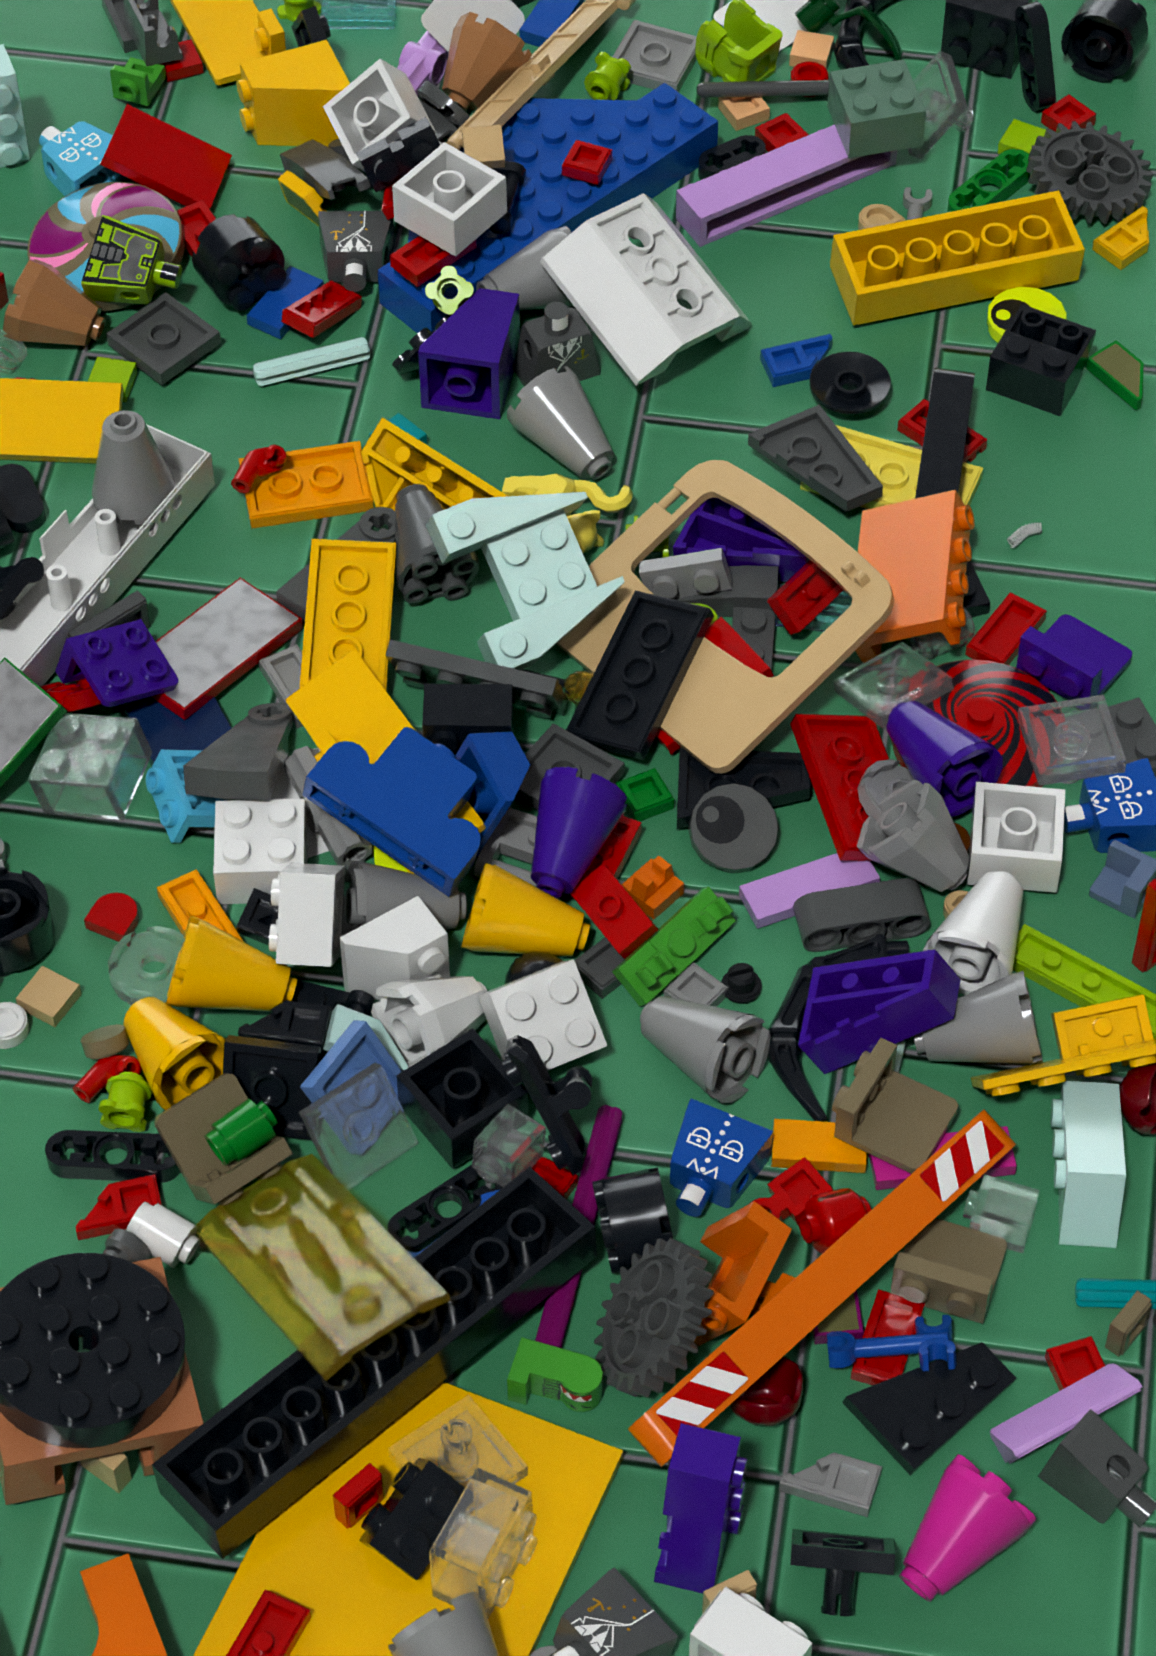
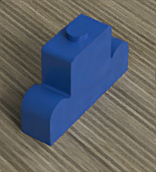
M403 728L374 764L369 763L368 754L360 745L349 741L335 743L306 776L302 793L305 798L446 896L450 897L469 873L475 862L480 846L478 829L470 821L455 817L471 798L477 775L473 770L458 761L453 752L446 746L432 743L412 728Z

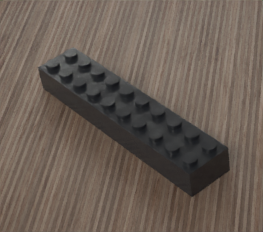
M528 1167L155 1461L152 1467L159 1493L206 1543L224 1559L597 1257L595 1226L531 1167Z

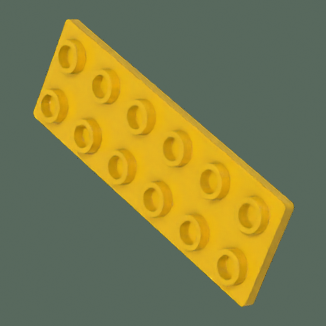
M355 650L345 655L286 699V703L320 749V752L314 755L317 762L335 743L349 741L360 745L367 752L369 763L374 764L403 728L410 727L415 730ZM469 802L465 804L455 817L470 821L478 829L479 833L486 828L484 822Z
M1144 994L1051 1013L1060 1059L971 1077L973 1087L985 1090L986 1094L1000 1096L1020 1091L1019 1082L1030 1080L1031 1085L1038 1084V1087L1065 1082V1073L1076 1071V1075H1084V1077L1112 1072L1110 1063L1121 1061L1122 1066L1130 1065V1067L1156 1063V1038L1153 1039Z

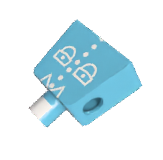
M85 121L77 122L64 132L59 131L54 126H49L40 135L39 143L42 146L41 153L44 172L47 178L64 196L90 185L121 182L127 177L100 165L113 135Z

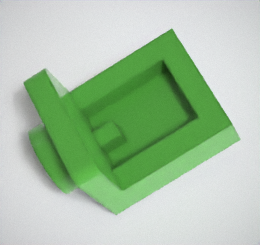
M132 57L129 58L124 67L113 65L110 70L113 98L149 106L166 78L165 66L160 64L146 66L144 60Z

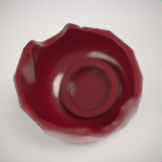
M1156 1063L1129 1070L1119 1086L1121 1111L1125 1119L1135 1131L1144 1135H1156Z
M783 1356L732 1402L729 1407L737 1417L755 1426H775L781 1424L797 1412L802 1401L803 1375L799 1365Z

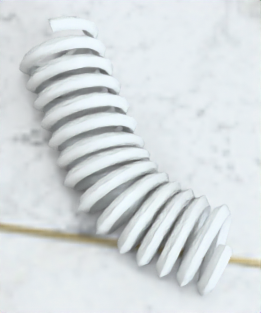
M1041 522L1025 524L1007 538L1008 543L1011 545L1010 548H1015L1029 535L1040 534L1042 532Z

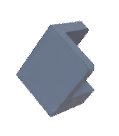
M1113 840L1108 848L1105 867L1090 887L1089 896L1135 919L1143 908L1148 883L1156 878V859L1117 840Z

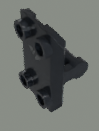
M519 1035L508 1039L506 1052L504 1053L505 1060L502 1061L504 1069L515 1087L521 1083L524 1084L550 1133L548 1135L550 1143L547 1144V1149L559 1170L568 1166L573 1176L582 1171L585 1141L569 1110L583 1109L589 1104L592 1094V1075L585 1067L575 1066L567 1071L565 1077L553 1082L530 1040Z

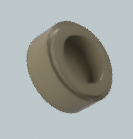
M120 1024L95 1029L84 1035L80 1040L85 1056L90 1059H102L115 1055L126 1049L130 1043L125 1026Z

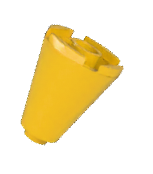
M485 863L476 889L474 903L468 917L461 947L473 952L510 954L544 952L551 953L554 956L572 957L575 948L584 950L590 924L583 922V912L495 864Z
M190 916L183 937L185 941L178 953L166 1004L173 1007L270 1011V1009L285 1000L292 1001L297 979L290 977L291 967L285 964H276V959L198 917Z
M146 997L131 1005L124 1017L123 1024L156 1102L164 1110H167L223 1074L224 1042L226 1038L156 997Z

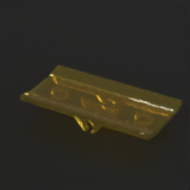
M313 1154L287 1162L277 1173L244 1189L243 1194L232 1202L212 1209L196 1224L198 1227L196 1237L201 1239L205 1247L325 1381L352 1359V1355L418 1312L424 1313L451 1300L448 1292Z

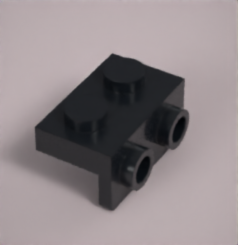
M418 1458L414 1464L408 1461L398 1471L391 1484L395 1488L394 1492L384 1506L381 1503L376 1504L365 1517L361 1525L365 1532L359 1540L367 1547L374 1549L414 1580H418L477 1497L430 1460Z

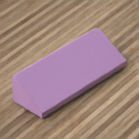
M1108 1364L992 1428L990 1436L1005 1463L1009 1462L1010 1464L1073 1429L1090 1409L1098 1415L1140 1392L1142 1385L1138 1379L1118 1365Z

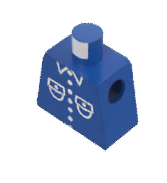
M1140 759L1086 777L1082 782L1079 804L1065 806L1064 832L1088 830L1094 849L1100 853H1108V848L1113 840H1117L1139 852L1156 851V778L1149 759Z
M691 1098L670 1163V1184L674 1188L681 1190L675 1202L678 1209L689 1216L699 1217L708 1201L724 1208L733 1207L769 1161L772 1152L773 1131Z

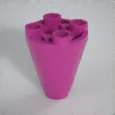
M957 1454L944 1470L904 1558L903 1564L905 1568L899 1574L900 1579L911 1590L928 1602H931L937 1594L944 1595L1023 1537L1037 1520L1035 1515L1016 1500L1011 1502L1007 1498L1011 1494L1012 1489L1001 1478L990 1471L984 1477H981L979 1469L960 1454Z

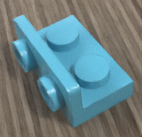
M161 749L152 767L147 771L146 787L153 796L159 811L160 822L165 827L171 843H181L189 827H215V801H228V799L186 794L183 765L203 750Z

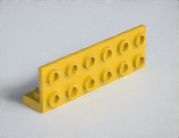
M170 0L216 85L240 80V63L286 51L285 33L271 8L258 11L253 0Z

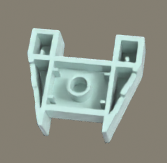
M586 492L474 498L432 514L425 526L442 564L480 548L482 549L512 617V622L484 633L477 641L485 662L517 670L532 666L614 594L625 582L623 576L597 586L571 528L566 513L581 507L588 498Z

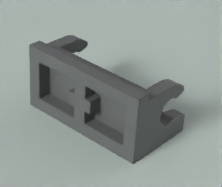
M123 0L125 25L146 66L183 59L182 51L178 45V35L172 26H168L161 11H159L158 0H148L142 5L136 4L137 0Z

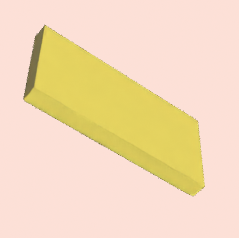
M836 425L883 485L882 497L859 507L872 509L915 499L922 455L921 449ZM966 462L962 463L958 494L964 505L970 506L982 479L983 467ZM803 482L800 483L801 490L821 495Z

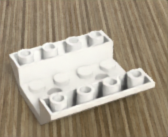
M644 193L586 220L542 257L540 261L636 386L664 372L677 353L714 334L723 342L752 325L658 203ZM629 238L639 239L644 247L632 244ZM677 299L688 301L692 309L682 307Z

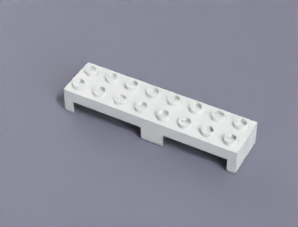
M147 425L174 478L175 488L141 525H135L134 520H121V524H118L115 512L110 509L98 511L93 503V498L70 524L67 510H64L39 538L42 556L39 560L44 567L42 579L38 582L27 584L14 600L17 603L15 609L6 618L0 620V662L4 657L7 658L38 686L44 685L56 670L66 638H69L68 632L111 607L215 486L211 453Z

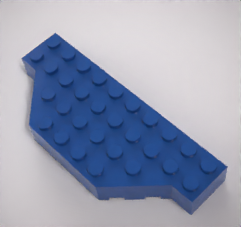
M663 83L639 100L530 98L502 126L505 161L519 163L526 169L524 183L518 187L511 215L513 221L510 231L506 234H496L488 228L476 239L477 248L450 266L456 268L457 275H460L473 285L475 293L477 291V282L482 281L487 273L546 231L567 226L573 232L586 220L643 193L651 199L696 170L699 167L700 155L704 151L717 146L718 120L666 83ZM576 140L612 149V161L599 185L562 175V164ZM409 230L408 243L419 235ZM390 262L378 269L380 304L416 333L426 327L433 332L436 330L435 325L446 314L437 309L432 299L426 296L425 287L428 283L435 282L441 275V272L417 287L390 266ZM455 287L447 288L444 292V297L447 299L455 298L458 289Z

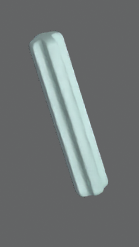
M359 337L255 363L253 365V375L257 385L262 387L367 361L370 358V348L367 340L364 337Z

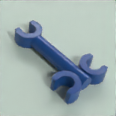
M948 1314L942 1315V1324L928 1326L924 1323L923 1316L917 1317L915 1319V1335L855 1339L853 1335L847 1332L834 1331L827 1333L829 1367L845 1368L852 1365L856 1358L919 1354V1364L923 1371H929L930 1361L936 1359L945 1360L949 1370L955 1369L957 1359L956 1346L951 1341L953 1339L952 1319Z

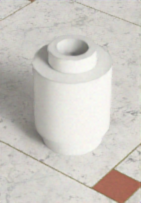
M146 1201L143 1202L133 1215L126 1229L148 1246L153 1257H161L162 1262L172 1268L180 1261L187 1264L195 1254L201 1239L195 1236L198 1228L195 1224L159 1203L153 1206Z

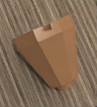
M473 12L461 16L453 29L442 91L465 112L467 109L472 111L478 109L532 56L529 49L522 52L525 43L519 36L490 18H486L484 24L476 22L478 14Z
M37 259L29 260L15 284L13 294L17 296L14 305L9 303L6 309L2 335L16 341L82 346L89 345L91 339L97 341L102 334L106 321L105 318L101 317L102 307L52 265Z

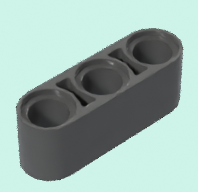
M910 878L812 892L798 898L793 905L803 947L811 952L849 948L878 933L885 935V941L911 938L925 932L930 925V919L919 883Z

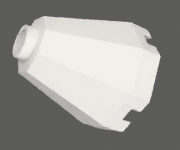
M473 976L391 981L377 988L375 996L381 997V1000L373 1004L371 1013L373 1018L381 1021L409 1068L472 1028L476 1030L486 1020L477 995L487 992V989L481 982L476 981Z

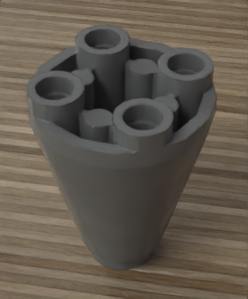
M413 484L403 488L396 496L395 538L396 582L405 601L408 603H418L423 600H432L440 597H445L448 600H456L463 597L468 592L467 585L479 571V560L476 553L473 551L442 564L425 525L432 514L442 511L444 508L425 485Z

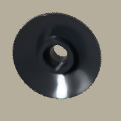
M859 352L831 354L820 360L810 374V390L814 398L827 409L842 414H861L877 408L887 399L891 387L890 375L885 366L877 359Z

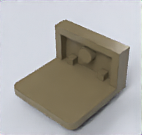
M880 1037L871 1053L864 1051L860 1056L854 1070L855 1079L850 1087L843 1085L834 1099L832 1111L837 1113L834 1137L912 1174L933 1154L957 1114L958 1103L955 1099L894 1071L897 1045Z
M224 1073L155 1118V1127L196 1200L211 1204L218 1203L220 1206L228 1204L241 1196L244 1192L242 1186L253 1179L263 1180L277 1173L283 1167L281 1161L293 1154L286 1140L283 1137L276 1136L240 1162L234 1160L225 1166L216 1157L204 1135L212 1130L211 1124L248 1099L238 1079L233 1074Z
M935 1218L906 1244L904 1253H898L893 1269L890 1293L902 1296L904 1299L914 1303H925L924 1307L983 1324L1004 1260L1007 1242L1002 1237Z

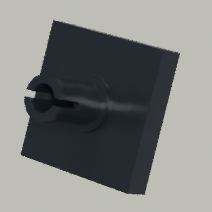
M228 1035L224 1042L223 1074L228 1073L236 1076L249 1099L255 1104L263 1101L269 1107L278 1122L273 1127L276 1136L312 1140L316 1130L317 1110L300 1086L319 1064L321 1047Z
M793 1529L790 1565L826 1568L821 1612L835 1616L836 1596L841 1594L840 1616H853L856 1571L894 1575V1541L891 1538Z

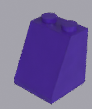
M479 288L420 345L418 356L421 408L501 419L514 374L520 338L518 293Z

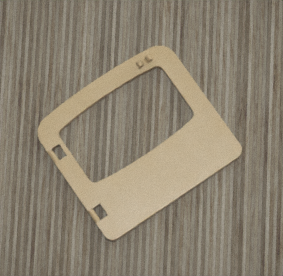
M709 460L699 463L686 472L673 485L674 488L658 503H654L589 565L597 586L623 576L625 582L556 645L591 674H594L635 590L653 594L634 574L635 568L640 561H643L707 499L718 498L763 524L795 547L830 576L853 599L850 607L781 674L772 678L766 677L744 665L704 637L660 727L664 733L710 771L722 774L735 768L886 621L893 609L894 596L887 579L864 557L814 516L775 489L730 462ZM682 495L687 500L671 515L666 509Z

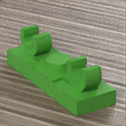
M709 886L702 888L670 917L657 932L619 964L612 973L640 1007L646 1005L736 921L731 915L733 909L722 896L718 898Z

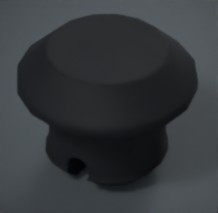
M737 963L729 968L721 983L728 987L725 994L726 998L737 1003H747L754 1000L760 994L762 988L761 980L753 972L754 969L751 965Z

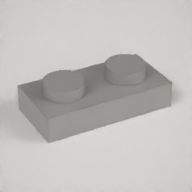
M722 548L640 561L639 575L642 583L657 596L676 599L732 589V575Z

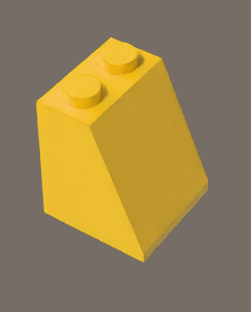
M327 40L240 63L241 80L236 81L240 100L244 103V108L239 110L240 120L245 132L251 131L257 145L298 146L313 139L328 146L330 142L339 139L323 106L348 86L350 82Z

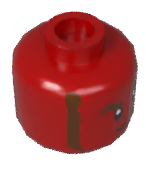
M841 1188L813 1195L806 1202L804 1215L799 1219L801 1236L806 1243H811L815 1250L823 1254L872 1210L870 1204L863 1196H859L850 1188Z

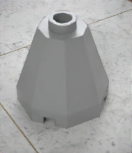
M917 780L909 782L886 796L878 805L884 812L877 820L870 815L863 823L857 848L868 859L940 892L946 889L953 890L966 879L970 857L942 796L930 784L924 782L923 785Z

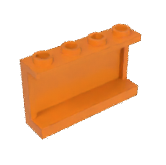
M956 490L862 511L858 553L887 579L894 596L893 609L886 621L855 650L864 665L880 662L883 643L936 632L943 633L950 645L960 643L961 627H964L966 623L963 608L964 594H967L969 590L966 568L967 562L971 561L972 558L969 536L970 530L974 529L975 520L971 507L964 505Z

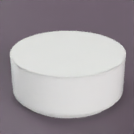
M0 1002V1049H9L18 1046L26 1039L29 1033L27 1014L20 1005L12 1002Z

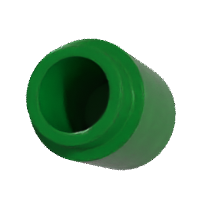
M248 1098L211 1124L212 1130L205 1134L204 1137L216 1157L222 1164L227 1166L234 1160L240 1162L275 1138L276 1135L273 1127L278 1122L263 1101L255 1104Z

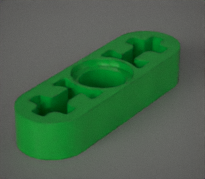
M1009 149L1002 152L950 194L947 212L1006 201L1028 183L1031 174L1026 172L1029 154L1020 149ZM993 184L1000 189L997 191H986L980 186Z

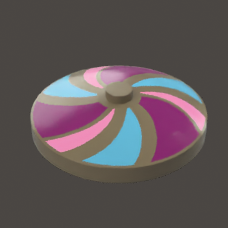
M106 182L76 190L54 203L35 224L27 249L28 261L37 259L52 265L83 291L81 281L102 215L114 218L161 239L165 251V262L180 264L184 254L185 239L181 220L175 207L162 194L140 184ZM156 284L154 293L158 291L162 286ZM95 301L102 307L101 312L116 310L134 304Z

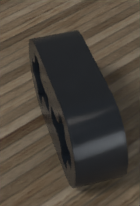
M744 135L704 151L699 157V179H705L722 170L748 161L753 157L765 154L766 145L764 141L753 135Z

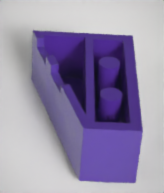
M718 498L707 499L689 516L673 545V556L722 548L728 566H779L778 581L787 582L810 560L766 526Z
M936 949L815 967L812 972L798 1046L823 1074H827L859 1060L864 1051L871 1053L880 1037L896 1044L954 1019L961 979Z
M680 1424L668 1468L663 1515H667V1532H661L659 1537L658 1549L662 1550L655 1570L654 1582L702 1594L703 1591L716 1585L729 1533L738 1535L744 1512L742 1502L746 1487L744 1478L748 1459L740 1457L741 1437Z

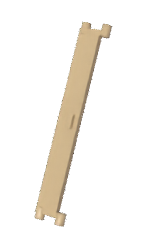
M586 0L532 54L529 61L519 67L453 133L446 143L460 150L463 147L462 127L500 124L503 126L543 85H546L555 76L554 73L618 8L628 10L636 0Z

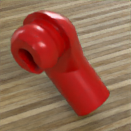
M273 444L269 447L258 448L248 452L231 481L232 487L240 493H248L256 478L281 470L287 459L286 451L281 446Z
M114 1055L102 1058L73 1086V1091L82 1101L90 1103L106 1087L109 1078L122 1072H133L140 1075L142 1068L138 1059L134 1056Z

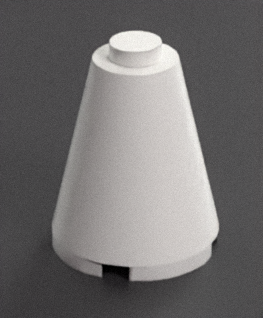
M1007 872L985 873L930 936L923 951L936 949L961 979L958 992L960 994H969L1013 972L1024 892L1016 878Z

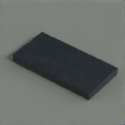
M635 590L566 730L599 749L645 760L714 618L711 609Z

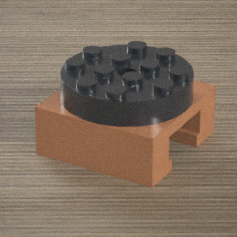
M66 1254L44 1260L27 1268L5 1287L0 1288V1481L6 1505L65 1493L62 1464L137 1449L144 1476L153 1475L152 1464L204 1424L185 1353L183 1319L174 1298L170 1294L161 1257L130 1262L106 1254ZM80 1337L83 1349H89L91 1351L78 1352Z

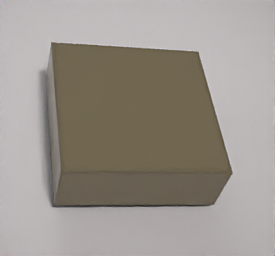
M1138 1290L1110 1323L1105 1344L1106 1349L1118 1357L1126 1352L1147 1326L1152 1299Z

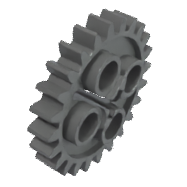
M1072 121L1069 130L1059 123L1056 132L1047 128L1044 137L1038 136L1035 145H1032L1026 172L1031 173L1028 180L1029 184L1037 185L1034 192L1036 195L1059 190L1067 210L1072 211L1071 216L1073 220H1076L1082 214L1085 215L1088 223H1092L1094 216H1098L1104 224H1107L1110 215L1120 222L1124 213L1130 215L1135 212L1136 208L1143 206L1152 186L1150 182L1153 172L1148 171L1151 164L1150 161L1141 160L1144 151L1132 150L1133 140L1124 142L1120 140L1122 132L1118 131L1113 135L1107 134L1108 129L1106 125H1103L1099 131L1094 130L1091 122H1088L1085 128H1080L1076 121Z
M659 1238L655 1246L648 1243L644 1245L642 1256L637 1253L632 1254L630 1269L623 1266L620 1268L622 1280L619 1284H610L613 1296L611 1300H605L601 1304L607 1310L606 1316L597 1320L596 1325L603 1327V1332L594 1340V1344L602 1347L595 1360L603 1363L601 1369L603 1376L608 1378L606 1382L608 1385L634 1397L641 1395L648 1398L651 1390L657 1393L662 1392L664 1381L671 1384L675 1383V1369L677 1367L686 1371L688 1368L686 1355L688 1352L697 1354L698 1347L694 1342L696 1336L705 1335L707 1331L701 1326V1321L712 1313V1310L704 1307L705 1302L714 1294L713 1290L705 1287L711 1280L712 1273L704 1270L708 1262L706 1259L699 1257L700 1251L671 1238L668 1241Z

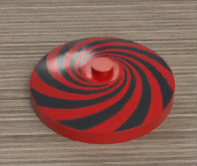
M959 660L936 666L925 671L910 682L899 696L895 705L897 706L903 702L918 701L994 745L1003 757V768L996 782L998 784L1043 787L1052 778L1062 760L1066 729L1064 716L1058 702L1038 680L1010 665L989 660ZM891 740L893 751L897 761H900V766L907 768L898 750L896 749L893 741Z

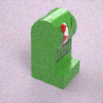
M521 1337L507 1377L509 1401L527 1405L530 1394L557 1401L560 1400L567 1408L576 1412L592 1410L599 1404L603 1392V1372L600 1364L595 1359L584 1354Z

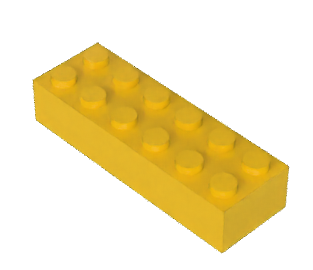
M1058 190L833 235L830 268L854 326L993 298L1011 288L1021 286L1043 288L1077 281L1080 276L1085 248Z

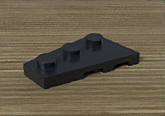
M680 748L677 829L689 826L692 811L701 797L717 786L739 784L751 787L765 796L772 807L810 799L811 780L801 753L751 751L735 768L721 774L710 771L685 749Z
M983 1342L956 1352L957 1366L955 1369L949 1370L947 1362L939 1359L929 1363V1371H923L918 1367L845 1397L842 1403L911 1476L1015 1381L1016 1377Z

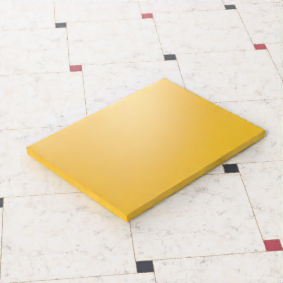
M441 1382L257 1531L193 1656H226L265 1589L310 1610L311 1619L289 1656H392L388 1645L394 1644L392 1639L399 1632L435 1608L438 1612L448 1608L451 1611L455 1610L450 1600L469 1592H477L483 1602L499 1656H530L537 1647L623 1460V1450L448 1383ZM418 1458L430 1460L477 1496L418 1580L412 1579L374 1549L367 1547L359 1541L365 1532L361 1525L368 1513L348 1529L335 1518L333 1494L369 1463L382 1474L384 1499L380 1503L383 1506L395 1490L391 1484L398 1471L408 1461L414 1464Z

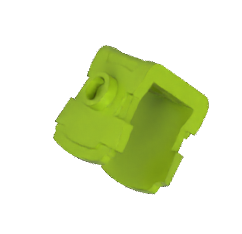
M733 0L725 14L724 28L714 19L710 22L706 20L700 26L695 45L696 59L704 71L713 77L719 75L724 82L765 81L775 72L783 34L775 26L763 22L756 15V11L744 0Z

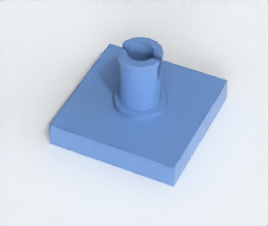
M353 1020L301 1084L300 1088L348 1153L360 1154L398 1107L396 1075L402 1071L366 1021Z

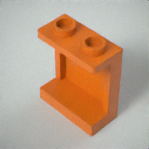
M755 1201L708 1226L700 1240L703 1245L719 1255L722 1260L707 1287L713 1290L714 1294L705 1302L704 1307L712 1310V1313L701 1321V1326L707 1331L705 1335L696 1336L694 1342L698 1346L746 1323L792 1228Z

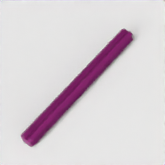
M602 1105L598 1108L572 1206L593 1225H595L599 1209L597 1208L592 1182L607 1178L622 1124V1110L608 1105ZM583 1268L546 1298L535 1341L562 1348Z

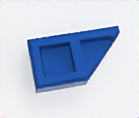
M831 334L761 349L760 360L772 386L777 387L810 379L814 366L825 358L832 348L833 338Z

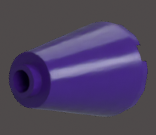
M918 701L900 703L890 712L886 730L914 780L920 781L923 785L924 782L930 784L942 796L951 817L961 815L973 808L976 782L996 783L1003 768V757L991 743Z
M554 767L546 770L540 787L530 877L537 884V888L556 898L561 897L562 894L573 892L625 814L627 806L625 804L627 800L626 794L617 785L592 773L590 781L576 777L578 769L571 767Z

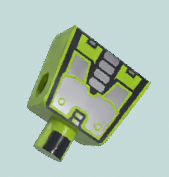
M102 215L81 285L84 293L94 301L149 304L152 300L156 284L174 289L178 288L182 275V266L164 261L165 251L162 240L158 237L109 216Z

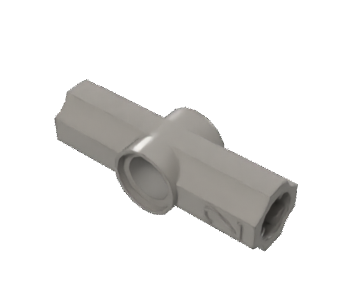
M308 746L294 750L292 755L284 761L286 775L300 798H305L302 795L305 779L317 764L314 755L320 752L319 749H311ZM305 798L307 825L313 833L319 832L337 865L345 866L348 861L364 862L372 854V844Z

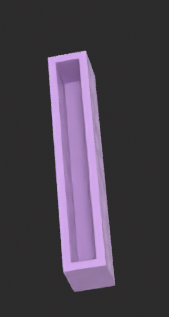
M834 124L676 190V220L701 247L896 164L897 150L848 158Z

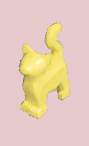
M557 473L544 476H511L505 478L502 492L508 496L586 492L587 497L600 510H590L571 515L572 511L566 513L582 553L589 551L593 547H602L604 544V539L597 533L596 523L601 516V510L607 513L622 511L632 501L633 496L631 488L623 485L618 495L608 497L594 482L573 480Z

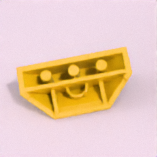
M383 417L361 451L375 507H387L395 511L398 492L413 484L425 485L444 509L469 499L508 496Z

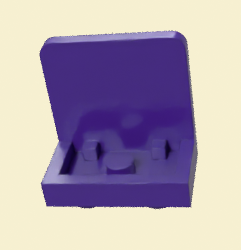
M1064 614L1044 634L1031 626L1024 632L1020 638L1016 668L1031 675L1044 686L1088 711L1130 664L1132 651L1075 617Z
M142 619L66 638L55 670L63 684L86 678L101 704L106 707H113L173 691L179 681Z

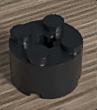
M1085 0L1062 35V51L1065 56L1068 54L1072 60L1073 65L1071 67L1081 76L1097 82L1111 81L1113 77L1124 75L1147 42L1148 24L1146 21V9L1141 4L1134 3L1131 0Z
M235 214L222 216L206 226L197 239L200 244L197 253L195 254L193 251L192 255L195 271L223 303L233 306L235 310H247L251 305L257 303L267 291L279 288L286 280L282 250L252 217L237 218Z
M0 868V977H5L14 971L34 965L50 953L54 948L55 931L48 894L39 878L24 870L20 874L8 872L7 868Z
M658 1167L607 1177L592 1182L601 1219L600 1225L612 1274L620 1273L622 1266L630 1269L632 1254L637 1253L642 1256L646 1243L655 1246L659 1238L668 1241L670 1238L673 1239Z

